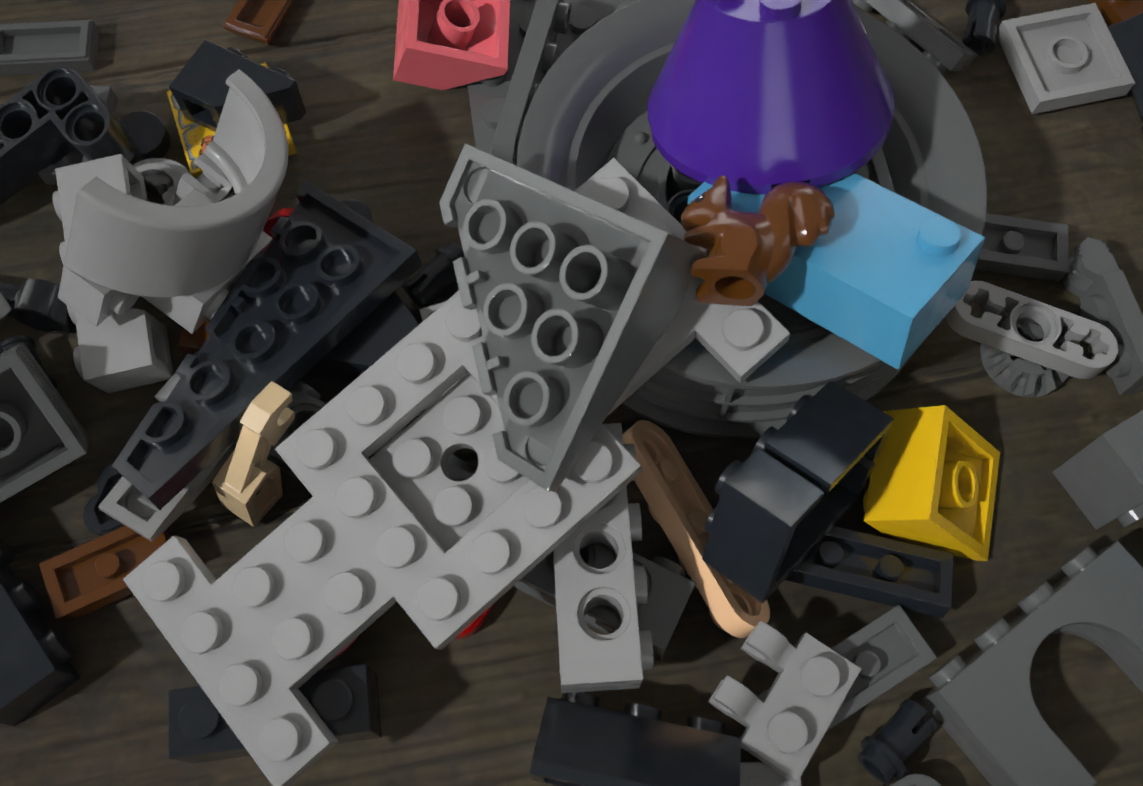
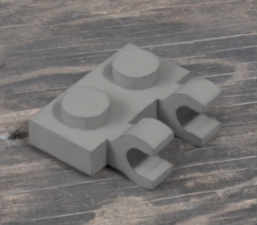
M760 621L756 628L752 629L741 649L778 673L762 701L759 700L747 687L727 675L724 680L720 681L708 702L746 727L740 738L741 748L791 782H797L861 668L808 633L800 636L796 645L792 646L781 633Z

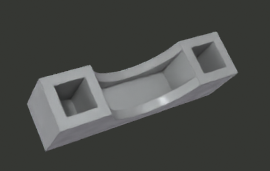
M122 154L55 169L58 191L53 193V205L63 224L65 241L61 242L59 246L63 265L76 196L80 188L98 177L123 193L147 201L144 177ZM67 305L69 316L76 325L79 346L74 348V363L79 375L85 382L109 394L169 380L174 375L167 327L145 310L130 308L122 315L113 312L96 327Z

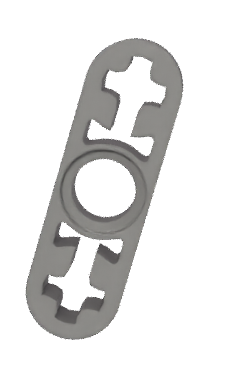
M971 281L968 291L946 315L949 326L963 337L1078 379H1090L1097 376L1115 360L1118 354L1117 340L1113 333L1104 325L984 281ZM970 301L980 304L979 313L982 314L981 318H975L970 315L971 306L968 305ZM1002 311L1007 312L1008 316L1004 319L1001 326L998 327L997 324L1002 318L999 314ZM1029 318L1036 321L1043 329L1044 339L1039 342H1033L1022 337L1016 327L1017 319ZM1062 333V337L1058 340V343H1061L1062 345L1057 349L1053 347V344L1057 341L1060 334ZM1080 341L1089 344L1088 352L1093 355L1091 359L1083 356V347L1078 345Z

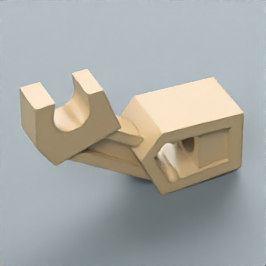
M273 381L249 404L240 420L243 427L236 448L212 481L221 505L253 527L283 496L280 467L268 460L267 457L271 446L275 447L295 418V412L287 407L293 401L292 394Z

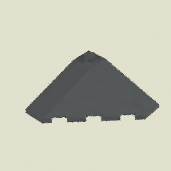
M465 143L439 204L444 225L452 228L458 226L465 258L461 257L453 261L463 308L470 310L477 308L485 342L472 346L482 392L484 395L489 396L497 394L505 431L492 434L497 458L549 492H556L675 316L693 278L691 275V265L695 261L702 259L705 252L668 232Z

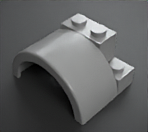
M240 69L226 80V85L230 88L214 138L206 146L204 153L197 158L196 165L203 170V173L197 179L187 172L180 177L173 200L174 206L135 198L115 189L98 177L93 178L78 191L58 298L96 327L113 312H116L118 315L127 312L138 298L142 296L193 334L208 319L211 320L251 259L262 257L271 245L273 238L266 234L263 229L286 175L289 153L287 136L279 114L269 98Z

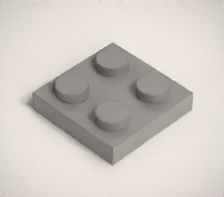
M1096 3L1003 20L996 32L998 41L1032 114L1125 96L1135 84Z

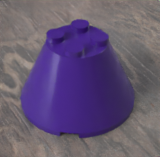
M695 0L652 88L647 111L652 131V140L656 148L677 170L696 181L706 182L714 185L718 177L725 175L728 178L731 191L747 194H767L771 190V185L783 184L788 181L801 182L809 180L811 185L816 187L824 186L853 173L866 164L880 150L889 135L894 114V95L852 0Z

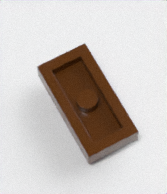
M123 526L39 563L56 619L68 623L132 594V591L123 579L171 538L168 529L151 542L127 526Z

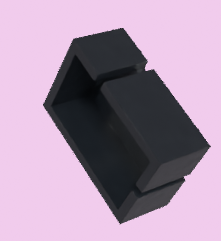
M828 382L813 397L807 394L802 396L792 408L786 423L779 429L773 426L769 427L757 441L752 455L743 463L738 460L733 461L720 476L715 486V492L720 495L719 501L704 526V531L709 535L702 560L763 604L861 497L875 465L873 461L879 456L894 418L835 382Z

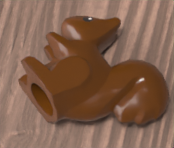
M725 175L718 177L714 185L694 199L681 216L682 227L686 231L684 241L695 245L696 248L705 252L702 259L695 261L691 265V275L704 280L696 289V300L699 303L753 306L763 296L767 285L783 274L791 265L797 246H812L820 236L828 234L832 219L835 217L833 203L825 192L808 183L788 181L775 186L764 196L758 213L733 210L728 178Z

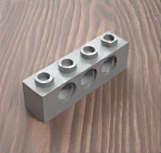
M621 423L603 424L636 460L634 443L623 444ZM627 485L553 550L561 693L639 688L643 681V670H653L654 667L650 629L639 630L637 605L647 604L646 570L645 565L633 566L631 543L642 540L641 511L639 503L628 504ZM601 543L608 546L614 552L616 560L606 568L596 569L588 566L582 560L580 553L590 544ZM606 605L618 613L621 626L611 634H597L586 625L584 620L585 614L595 606Z

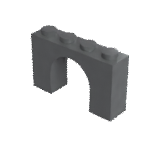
M1118 541L1098 552H1095L1090 545L1078 551L1060 566V569L1067 576L1052 587L1047 581H1044L1017 602L1024 612L1010 624L1001 617L980 632L973 639L980 649L967 660L963 661L957 654L929 675L928 678L935 686L920 698L921 702L991 786H1093L1097 783L1040 715L1031 692L1030 668L1038 646L1049 634H1072L1094 643L1105 651L1143 693V567Z

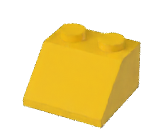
M946 405L882 411L894 418V421L879 456L873 461L875 465L871 472L869 488L865 491L863 499L865 511L863 521L892 540L952 553L953 556L974 561H988L1000 451Z

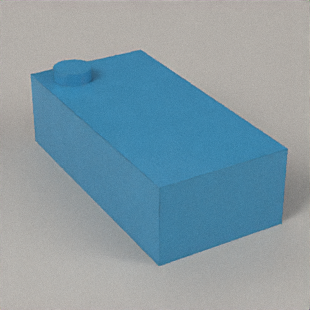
M853 172L837 181L818 187L825 192L834 206L835 217L832 219L828 234L820 236L812 246H797L791 265L783 274L767 285L764 294L899 370L968 291L985 237ZM706 182L701 184L688 196V205L713 185ZM780 184L771 185V190ZM731 191L733 210L758 213L766 194H747Z

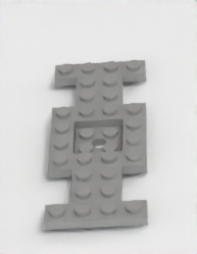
M612 158L575 190V192L668 232L684 241L686 231L682 225L615 158ZM693 276L675 316L609 414L695 338L741 384L789 341L790 332L759 301L753 306L699 303L696 300V289L704 280ZM460 291L455 293L275 448L313 497L220 578L216 580L185 538L173 536L123 579L272 786H289L338 742L298 688L391 606L398 602L434 648L442 650L643 471L641 465L603 424L600 425L556 492H549L499 461L492 434L505 431L497 394L489 396L484 395L482 392L472 346L485 342L477 308L472 310L463 308ZM467 372H469V373H468L464 378H462L456 385H454V386H453L449 391H447L441 398H439L433 405H431V406H430L426 411H424L418 418H416V419H415L411 424H409L403 431H401L396 437H394L388 444H386L381 450H379L373 457H371V458L369 459V457H370L371 455H373L379 448H381V447H382L386 442H388L394 435H396L401 429H403L409 422H411L416 416H418L424 409H426L431 403H433L439 396H441L446 390H448V389H449L454 383H456L462 376H464ZM468 448L476 451L479 463L474 475L464 481L450 480L446 471L449 457L459 449Z

